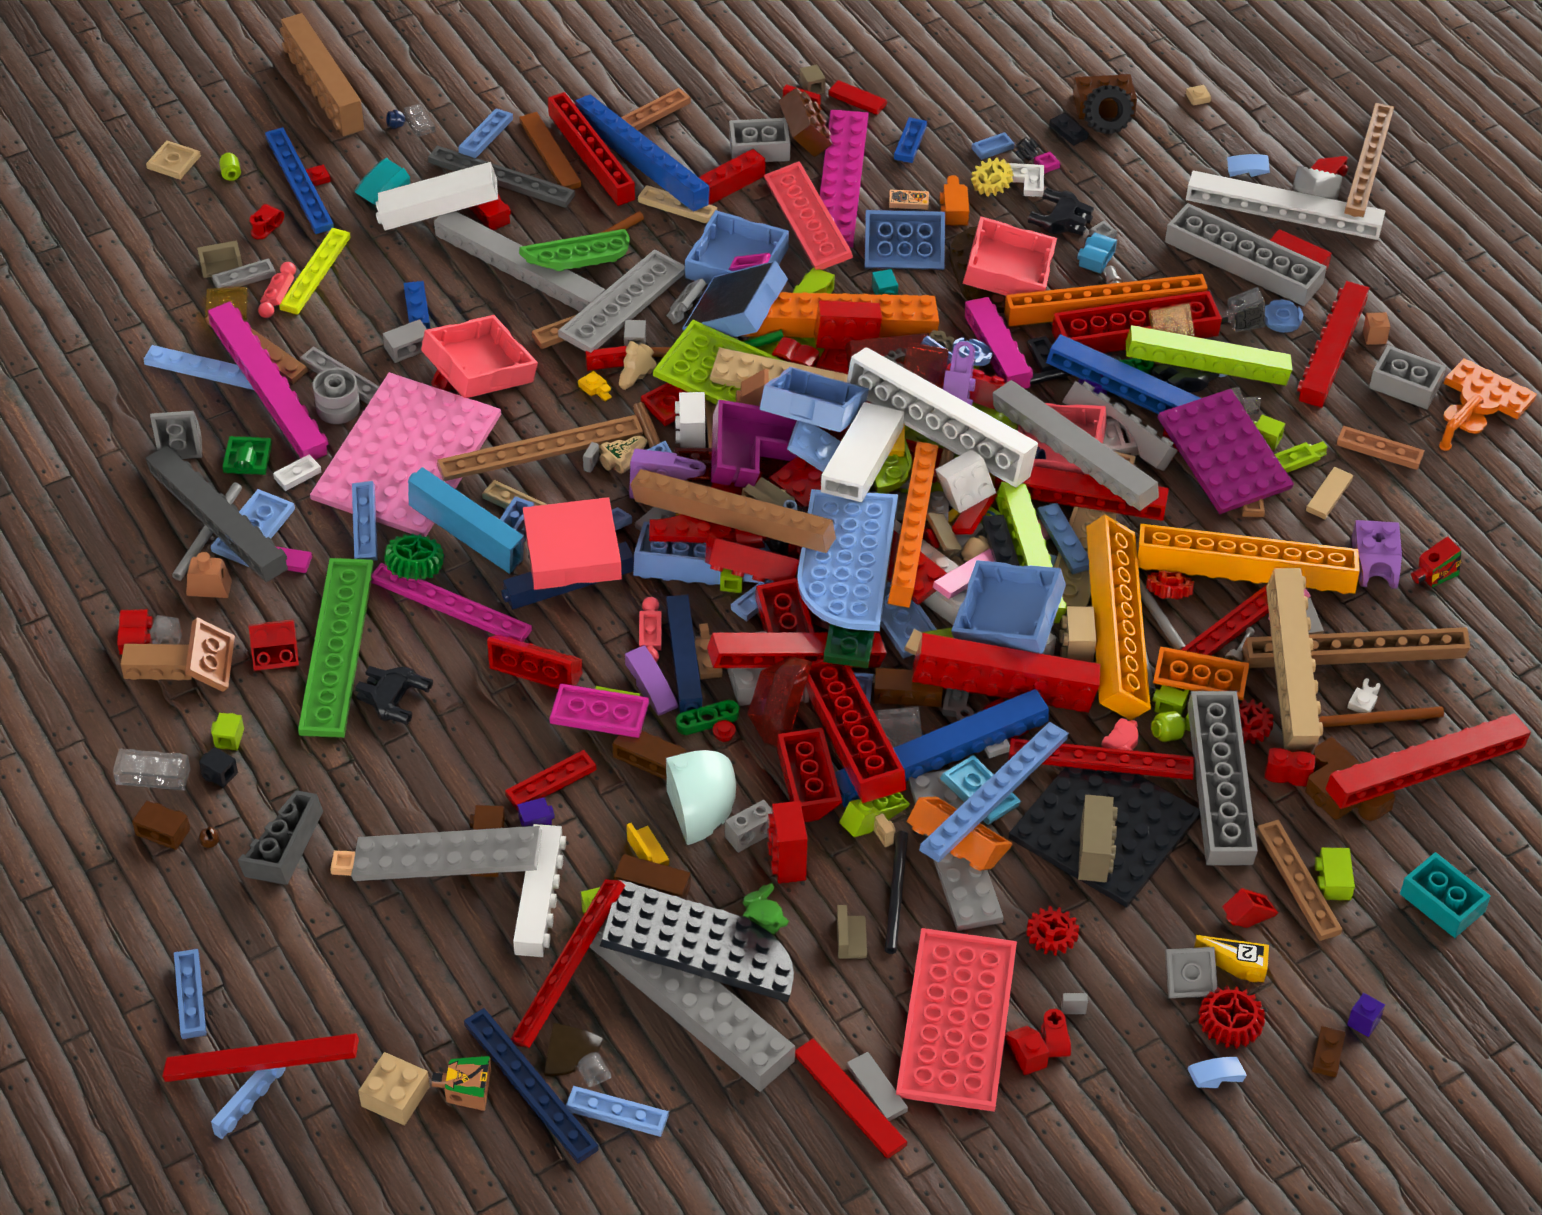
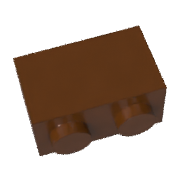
M147 800L132 820L135 835L177 850L190 831L188 816L179 810L174 811L160 803H153Z

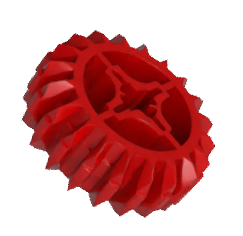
M1227 985L1223 991L1217 987L1214 993L1210 991L1207 994V998L1202 1000L1201 1007L1199 1008V1025H1202V1033H1208V1040L1215 1038L1216 1045L1221 1042L1225 1043L1226 1049L1230 1044H1233L1237 1049L1240 1043L1247 1047L1249 1041L1254 1043L1257 1036L1261 1035L1265 1025L1264 1009H1261V1001H1255V994L1248 996L1247 989L1241 992L1236 986L1234 990H1230Z

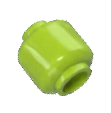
M1177 711L1159 713L1151 723L1152 734L1161 742L1179 740L1183 737L1187 727L1186 720Z

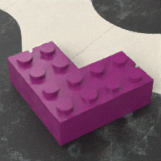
M719 399L713 413L711 482L730 485L733 482L734 486L745 488L748 484L754 487L759 476L760 456L792 461L797 455L787 450L797 420L759 410L760 406Z

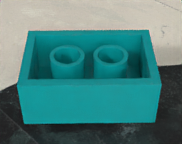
M1436 852L1404 878L1400 891L1401 896L1454 938L1486 912L1491 895Z

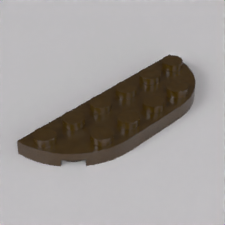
M977 226L969 227L958 234L950 246V263L961 293L967 301L989 297L992 304L996 305L997 313H1004L1005 295L963 284Z

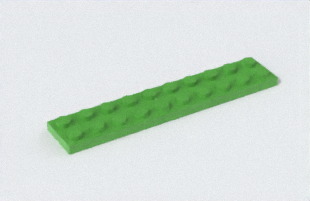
M329 559L298 727L299 736L345 737L371 586V575L374 569L373 560Z

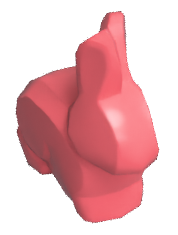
M1120 718L1111 733L1104 737L1101 747L1133 751L1138 744L1137 721H1128Z

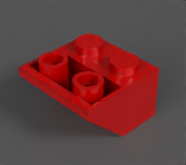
M294 619L249 624L254 671L299 666Z

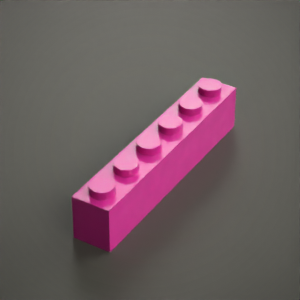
M989 297L966 301L965 318L977 340L988 345L990 352L993 353L990 363L997 376L1003 378L1004 382L1012 380L1024 389L1030 388V380L1033 378L1032 368L1026 364L1024 354L1020 353L1017 342L1013 341L1010 330L1006 329L1002 316H999L997 313L996 305L992 304Z

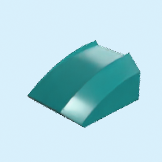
M385 158L363 177L354 191L376 205L378 193L411 184L410 176L404 168Z

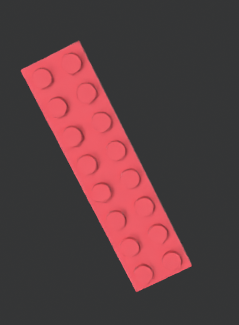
M800 161L764 175L768 187L815 270H824L853 258L852 251Z

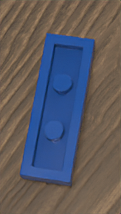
M908 118L894 153V160L913 163L927 128V121Z
M424 281L403 283L409 323L420 319L426 329L430 328Z

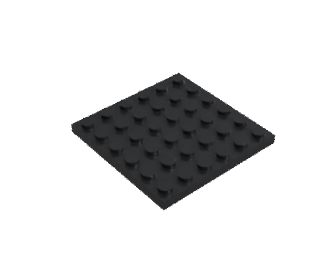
M1065 767L1009 832L1008 839L1078 879L1080 831L1085 795L1114 797L1113 807L1118 809L1117 820L1115 821L1117 832L1116 840H1114L1116 854L1113 863V873H1108L1107 882L1080 881L1127 908L1201 817L1200 809L1138 774Z

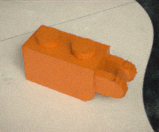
M950 175L947 178V184H944L943 192H940L939 202L943 204L940 212H945V225H968V188L964 184H959L957 176Z

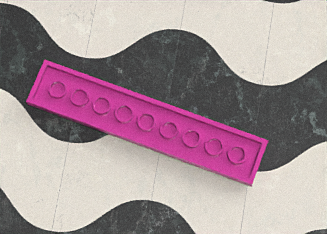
M831 110L828 129L831 132L830 138L833 144L825 150L820 197L849 247L853 248L868 112Z

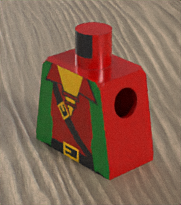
M1448 536L1420 555L1419 568L1411 573L1413 581L1419 584L1425 580L1430 587H1435L1460 574L1462 550Z

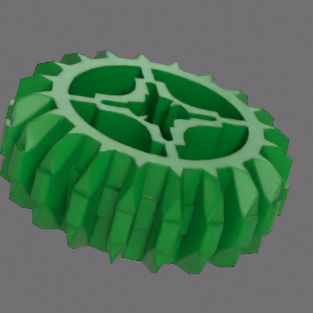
M412 533L409 536L403 534L402 537L396 536L395 540H390L389 545L385 549L384 561L387 570L391 571L392 575H398L399 578L405 577L407 581L409 579H414L415 581L417 579L425 580L426 577L433 578V575L438 574L439 570L442 569L444 553L441 544H438L436 539L430 540L429 536L423 537L421 534L414 535Z

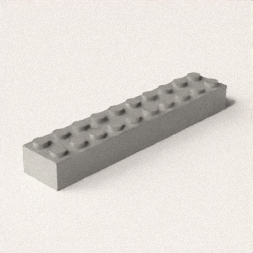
M607 916L592 941L590 948L759 1092L795 1062V1045L718 981L600 947L608 919Z

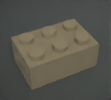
M1085 795L1080 831L1078 880L1107 882L1108 873H1113V863L1116 854L1114 840H1116L1117 832L1115 821L1117 820L1118 809L1113 807L1114 797Z

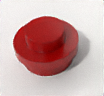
M718 721L713 726V734L721 742L730 741L735 735V725L730 721Z

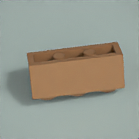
M124 644L121 659L124 679L191 680L192 677L185 674L189 645Z

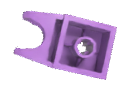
M961 341L954 346L950 371L945 370L943 390L972 406L973 400L969 399L970 391L975 390L976 379L972 378L975 349L969 342ZM962 346H967L970 350L969 355L965 358L959 355V349Z
M634 449L630 461V483L640 469L688 481V478L704 475L706 465L697 460L677 456V453ZM630 484L629 498L634 499Z
M1356 520L1352 533V549H1358V581L1360 586L1367 587L1370 577L1380 576L1388 581L1391 589H1397L1402 559L1399 523Z

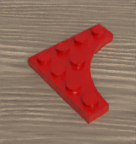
M733 482L730 485L713 483L712 488L736 494V486H734ZM683 514L664 519H650L649 541L706 543L707 536L736 542L735 528Z

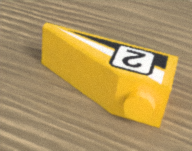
M1196 935L1194 948L1214 947L1216 966L1239 979L1250 982L1265 981L1268 968L1269 945Z

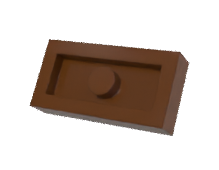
M1321 1026L1312 1072L1337 1077L1346 1032Z

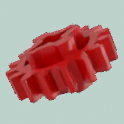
M1162 570L1158 571V574L1152 572L1151 575L1147 576L1146 588L1149 589V592H1154V595H1158L1160 598L1178 600L1182 599L1183 596L1189 597V595H1193L1194 581H1191V578H1186V575H1182L1178 571Z
M1243 699L1242 704H1239L1244 744L1247 740H1250L1252 744H1255L1256 739L1262 742L1264 736H1270V731L1274 724L1273 714H1269L1270 709H1263L1262 702L1256 705L1254 699L1250 703Z
M1049 906L1048 911L1039 908V915L1033 912L1032 918L1028 919L1026 935L1030 937L1029 943H1036L1035 949L1038 951L1043 948L1046 955L1049 951H1052L1054 956H1057L1058 950L1065 954L1067 947L1073 949L1074 942L1078 940L1079 925H1076V918H1069V911L1062 913L1061 907H1058L1057 911H1053L1052 906Z

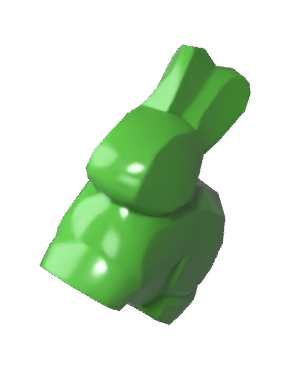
M773 883L763 885L759 891L751 892L744 897L743 904L746 907V911L743 916L774 935L780 928L787 926L789 921L784 917L782 908L776 901L767 900V897L774 890Z

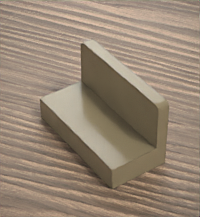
M762 477L754 487L748 484L744 489L745 496L748 498L782 507L787 500L795 501L792 496Z
M928 513L926 515L928 523L924 527L933 529L940 543L937 550L951 560L962 551V548L945 515Z
M837 905L838 959L867 958L865 916H847V905Z

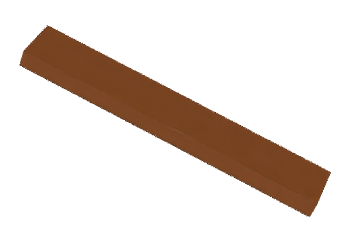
M538 112L520 116L521 125L557 183L569 189L581 187L580 179Z

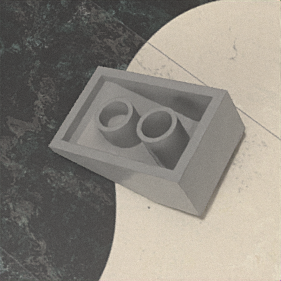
M194 411L150 414L157 450L167 445L173 451L176 450L182 459L202 458V436Z

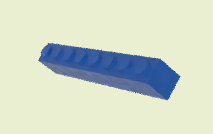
M1061 334L1052 345L1046 363L1080 379L1100 384L1102 389L1157 414L1201 399Z

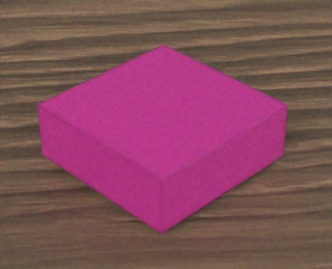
M1051 152L1034 157L1033 163L1035 165H1044V174L1060 168L1059 160Z

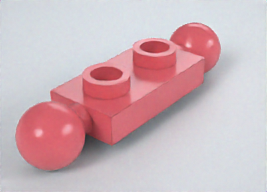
M284 262L280 267L281 273H277L272 277L258 307V313L261 317L270 318L274 314V306L281 304L296 273V267L292 262Z
M647 597L642 602L643 611H639V647L645 645L657 663L659 660L658 651H661L662 611H658L659 601L655 597Z

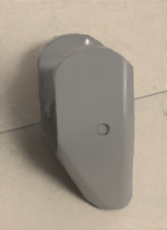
M1298 166L1293 190L1299 193L1336 200L1340 192L1343 176L1335 175L1334 173L1330 174L1329 172L1324 173L1323 170L1318 171L1317 169L1313 170L1312 168L1308 169L1307 167Z

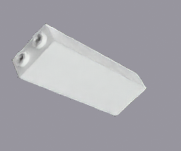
M491 162L378 193V201H376L378 223H382L384 230H389L497 200V177Z
M864 402L822 473L821 492L863 502L904 427V411Z

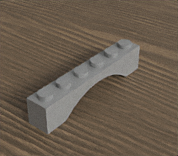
M1075 381L1062 402L1066 405L1106 406V416L1118 420L1133 436L1140 457L1155 468L1165 471L1178 451L1172 446L1174 442L1165 436L1162 438L1157 436L1158 431L1147 425L1144 427L1141 425L1142 420L1133 414L1127 415L1124 413L1126 409L1117 403L1115 405L1109 402L1110 398L1101 392L1099 394L1094 392L1095 387L1086 381L1083 384Z

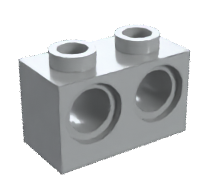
M762 800L725 820V838L738 853L768 837V814L772 813L771 807L765 800Z

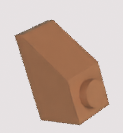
M763 369L742 381L740 390H736V402L760 406L764 385L769 382V369Z

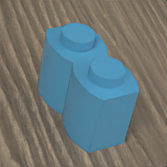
M1096 232L1093 233L1091 237L1087 238L1084 249L1081 248L1077 256L1079 266L1101 274L1115 253L1117 239Z

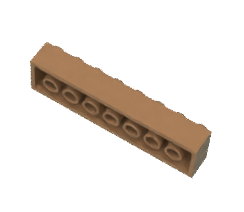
M303 13L281 19L282 27L280 32L284 38V42H282L284 52L289 54L292 64H296L298 73L303 75L306 85L311 87L313 96H317L321 108H325L327 117L333 120L335 129L339 130L342 136L364 130L360 98Z

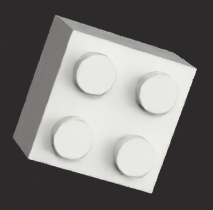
M681 392L679 393V401H675V414H680V416H675L676 429H680V431H676V444H680V452H705V393Z
M972 449L935 469L949 505L959 513L996 493L984 458Z

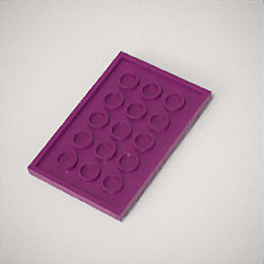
M1232 389L1159 413L1157 418L1219 514L1293 488L1294 483Z

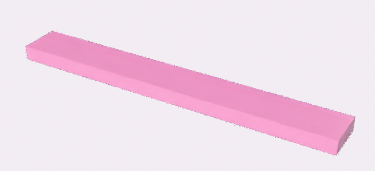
M1039 519L1038 523L1041 525L1042 536L1047 541L1051 537ZM986 550L934 581L933 588L948 599L968 588L976 560L995 562L991 550Z

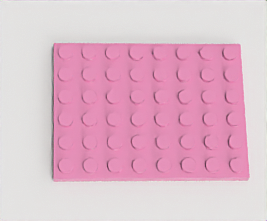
M389 372L310 493L311 500L353 514L352 483L373 481L375 484L376 522L410 534H421L423 537H426L434 522L409 506L408 479L410 475L423 467L443 481L437 467V460L480 450L501 416V409ZM462 478L444 482L456 489Z

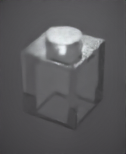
M157 615L150 630L152 644L178 645L182 637L179 619Z

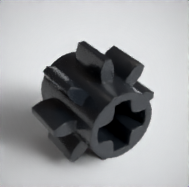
M1024 137L1016 144L1015 147L1018 150L1015 153L1021 160L1026 158L1027 161H1030L1038 154L1039 151L1036 148L1039 145L1033 138L1028 140L1027 137Z

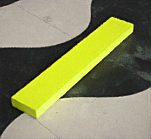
M335 228L329 231L279 305L280 310L296 315L300 313L351 238L350 232Z

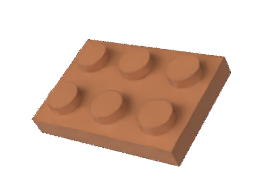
M198 617L193 620L185 674L222 692L228 689L235 635Z

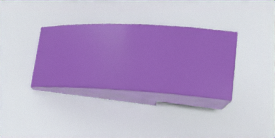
M644 645L625 653L626 667L636 679V686L643 696L649 698V704L656 714L660 716L678 708V703L663 673L646 646Z

